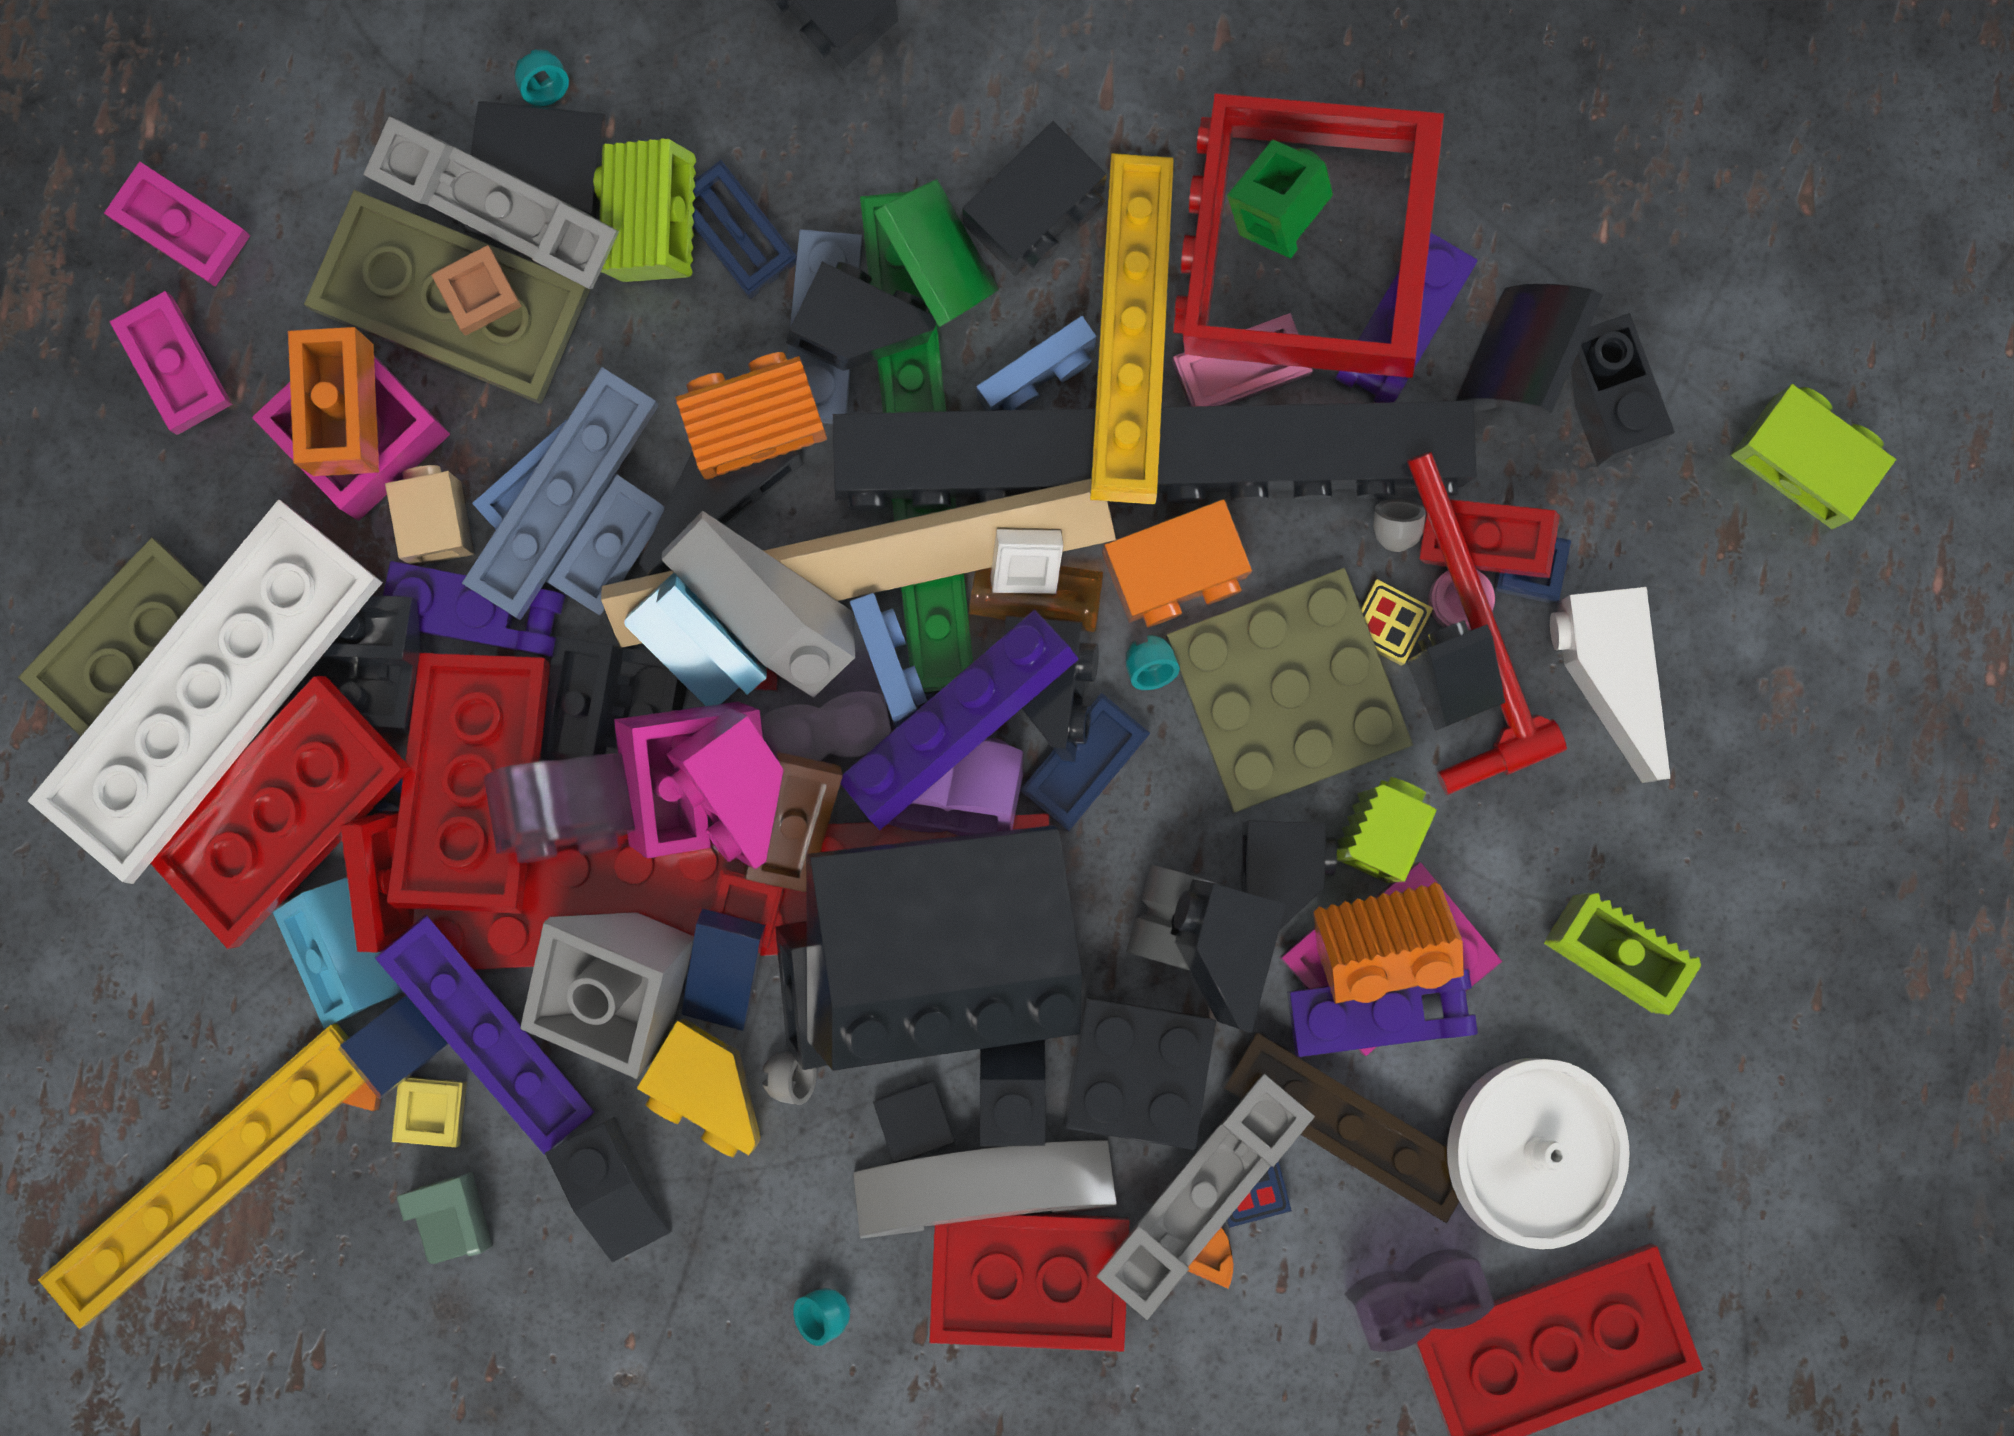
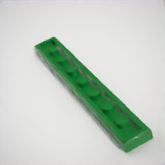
M911 191L860 196L868 275L872 278L870 285L891 295L896 290H901L923 300L874 213L879 208ZM936 324L927 343L877 359L883 413L946 412ZM951 498L950 507L942 509H916L912 507V499H892L894 522L955 509L956 498ZM964 573L901 587L910 667L915 666L925 694L938 693L973 663Z

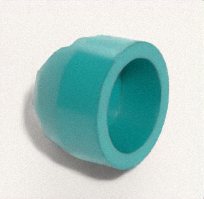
M531 50L530 54L525 55L523 58L520 57L516 63L514 70L515 82L523 99L529 104L547 106L557 102L566 93L569 86L568 75L561 61L548 50ZM545 71L549 78L540 83L535 74Z
M1147 635L1148 642L1138 645L1136 641H1133L1126 651V670L1133 687L1136 689L1154 690L1172 682L1179 674L1180 666L1174 650L1161 637Z
M822 1288L797 1299L793 1308V1316L803 1338L814 1346H822L844 1332L850 1320L851 1309L846 1298L838 1291Z

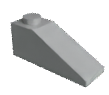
M702 511L662 552V561L765 667L813 698L855 659L853 611L706 512Z

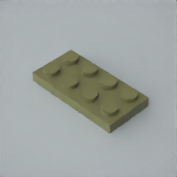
M354 190L304 305L309 310L347 326L356 327L364 333L542 404L590 289L553 270L489 245L522 307L465 336L459 329L431 274L489 244Z

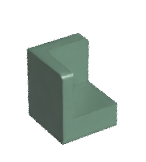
M473 1171L414 1188L396 1196L403 1222L416 1218L425 1255L430 1264H436L466 1254L469 1257L483 1253L493 1246Z

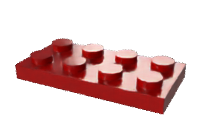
M420 653L405 760L411 769L403 776L387 903L394 908L522 914L550 675V664L545 658Z
M314 676L239 755L150 864L227 949L240 947L342 841L340 825L364 818L411 768L326 676Z
M1652 1243L1411 1331L1449 1436H1527L1703 1370L1658 1247Z

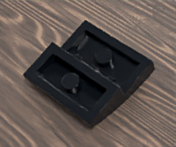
M479 101L471 155L596 218L597 196L594 190L593 178L596 168L602 165L605 114ZM465 224V233L486 235Z
M1523 284L1506 287L1456 401H1474L1475 411L1503 406L1522 417L1551 413L1603 295L1593 289L1559 284Z
M371 596L292 691L289 702L314 676H326L377 732L409 734L420 655L417 600L412 597Z
M556 636L550 664L539 763L621 777L614 719L682 710L686 686L652 652Z

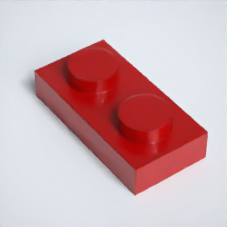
M1450 499L1476 570L1550 578L1560 518L1556 510ZM1427 515L1419 559L1424 564L1447 566Z
M383 811L340 825L357 952H381L413 925L414 909L394 908L387 903L399 811Z

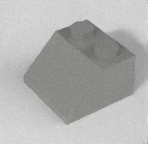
M637 912L549 917L543 923L520 1029L637 1079L656 1057L672 1030L692 952L694 936Z

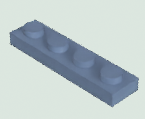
M601 367L462 584L521 620L659 407L656 400Z

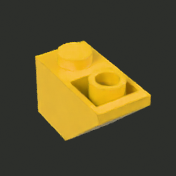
M686 1018L678 1020L637 1087L638 1090L650 1096L645 1105L659 1116L675 1124H679L682 1117H685L702 1127L705 1131L701 1139L727 1156L734 1157L738 1150L749 1156L755 1150L761 1140L740 1051Z

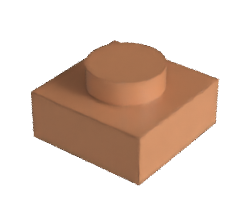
M489 245L431 274L459 329L465 336L522 307Z

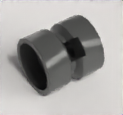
M1151 865L1141 898L1148 907L1146 915L1135 918L1126 952L1190 970L1175 943L1177 936L1171 934V920L1175 914L1179 898L1184 891H1189L1192 879L1210 883L1215 882Z

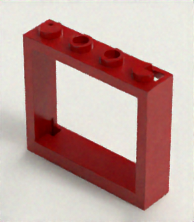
M1215 93L1212 117H1201V124L1198 127L1197 154H1207L1204 176L1193 175L1190 187L1189 213L1199 214L1196 236L1185 235L1182 248L1181 273L1191 274L1188 296L1177 295L1175 302L1173 333L1183 334L1185 355L1413 378L1444 113ZM1233 138L1272 141L1273 139L1278 142L1413 153L1391 344L1208 326Z

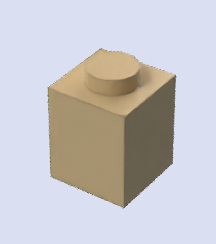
M426 465L403 471V480L385 483L399 559L407 564L419 566L475 555L462 483L449 471L441 472V467L438 465Z

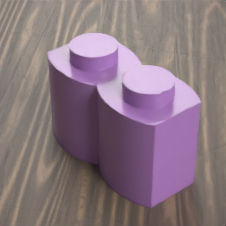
M987 738L888 824L919 832L948 831L958 836L1012 830L1023 777V751L1010 746L1000 739Z

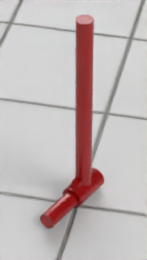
M1426 452L1407 460L1471 631L1488 624L1493 636L1505 703L1501 704L1500 707L1508 725L1500 730L1496 742L1493 743V749L1437 772V777L1446 795H1449L1499 773L1512 774L1567 750L1562 731L1554 719L1549 720L1537 714L1532 716L1434 457L1432 452Z

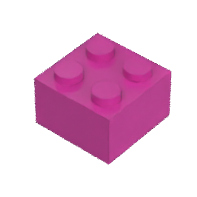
M375 355L379 473L312 476L303 470L340 510L358 521L387 495L385 483L403 480V471L417 467L450 435L439 421ZM289 382L252 418L293 460Z

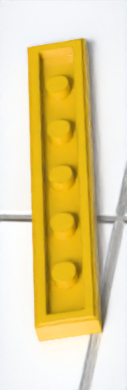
M1111 153L1090 500L1141 504L1156 503L1173 157Z
M337 1023L327 1027L38 1279L78 1329L90 1324L365 1083L339 1051L340 1045L349 1037Z

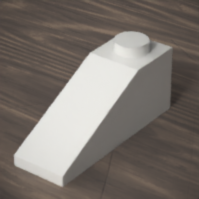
M1647 587L1575 594L1565 597L1557 602L1558 612H1553L1550 616V634L1554 649L1556 651L1562 650L1565 667L1640 781L1647 783L1670 779Z

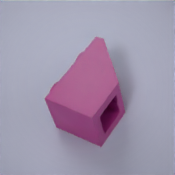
M730 708L666 754L677 769V772L670 776V780L684 801L692 809L701 805L713 822V825L706 829V832L722 856L728 862L737 857L743 863L753 869H757L767 859L784 769L750 718Z

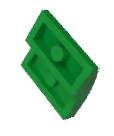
M938 179L874 211L939 327L999 290Z

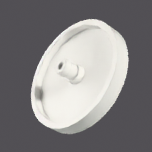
M1523 1058L1493 1068L1477 1080L1467 1091L1459 1103L1450 1126L1447 1163L1450 1179L1457 1198L1464 1210L1478 1226L1492 1236L1511 1244L1533 1249H1554L1573 1244L1595 1231L1611 1214L1622 1194L1627 1178L1629 1140L1624 1119L1615 1100L1608 1090L1591 1074L1570 1063L1558 1060Z

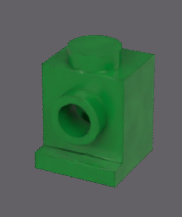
M1273 139L1227 194L1239 235L1290 259L1298 250L1296 244L1298 238L1333 196L1326 164L1318 155L1305 148H1298L1296 150Z

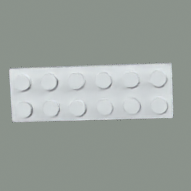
M278 499L34 792L28 802L124 883L134 884L383 582L290 506Z

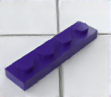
M1036 610L1032 611L843 774L840 784L867 818L881 830L1078 660V657Z
M424 915L375 956L377 962L544 1155L545 1152L551 1150L594 1113L591 1106L526 1031L520 1029V1023L427 915Z

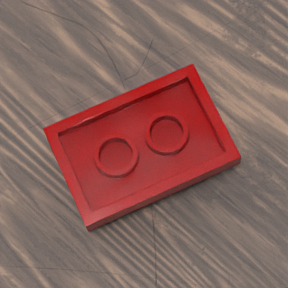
M1027 1213L935 1225L929 1343L1124 1352L1126 1302L1098 1279L1096 1275L1129 1234V1218Z

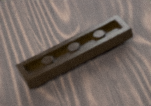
M1254 1032L1224 1082L1223 1088L1242 1098L1256 1081L1265 1074L1315 1116L1300 1135L1447 1224L1460 1201L1450 1179L1447 1148L1259 1033Z

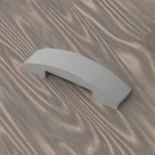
M390 116L363 174L420 204L428 205L533 258V261L588 289H593L619 233L613 227L537 187Z
M1263 1074L1164 1189L1096 1277L1142 1317L1148 1320L1189 1270L1188 1266L1268 1169L1275 1166L1315 1116L1268 1076Z
M1108 1141L1045 1143V1146H1005L908 1160L853 1173L861 1239L925 1231L924 1226L1051 1210L1052 1214L1116 1207Z

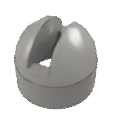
M1389 499L1379 502L1375 506L1373 521L1376 540L1385 549L1393 552H1402L1413 547L1422 537L1426 510L1420 504L1405 499Z
M791 1051L778 1052L763 1066V1071L768 1073V1079L763 1081L762 1084L771 1098L783 1103L802 1105L809 1100L816 1085V1068L802 1070Z

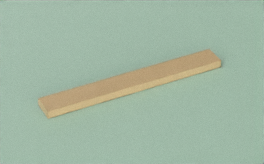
M1091 479L763 551L839 601L991 568L997 529L1061 530L1063 540L1062 552L1115 541L1116 537L1108 501L1090 500ZM673 571L602 586L601 601L621 648L642 643L625 626V618L627 614L673 574Z

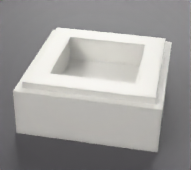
M997 529L991 570L992 593L1056 594L1063 550L1061 530Z

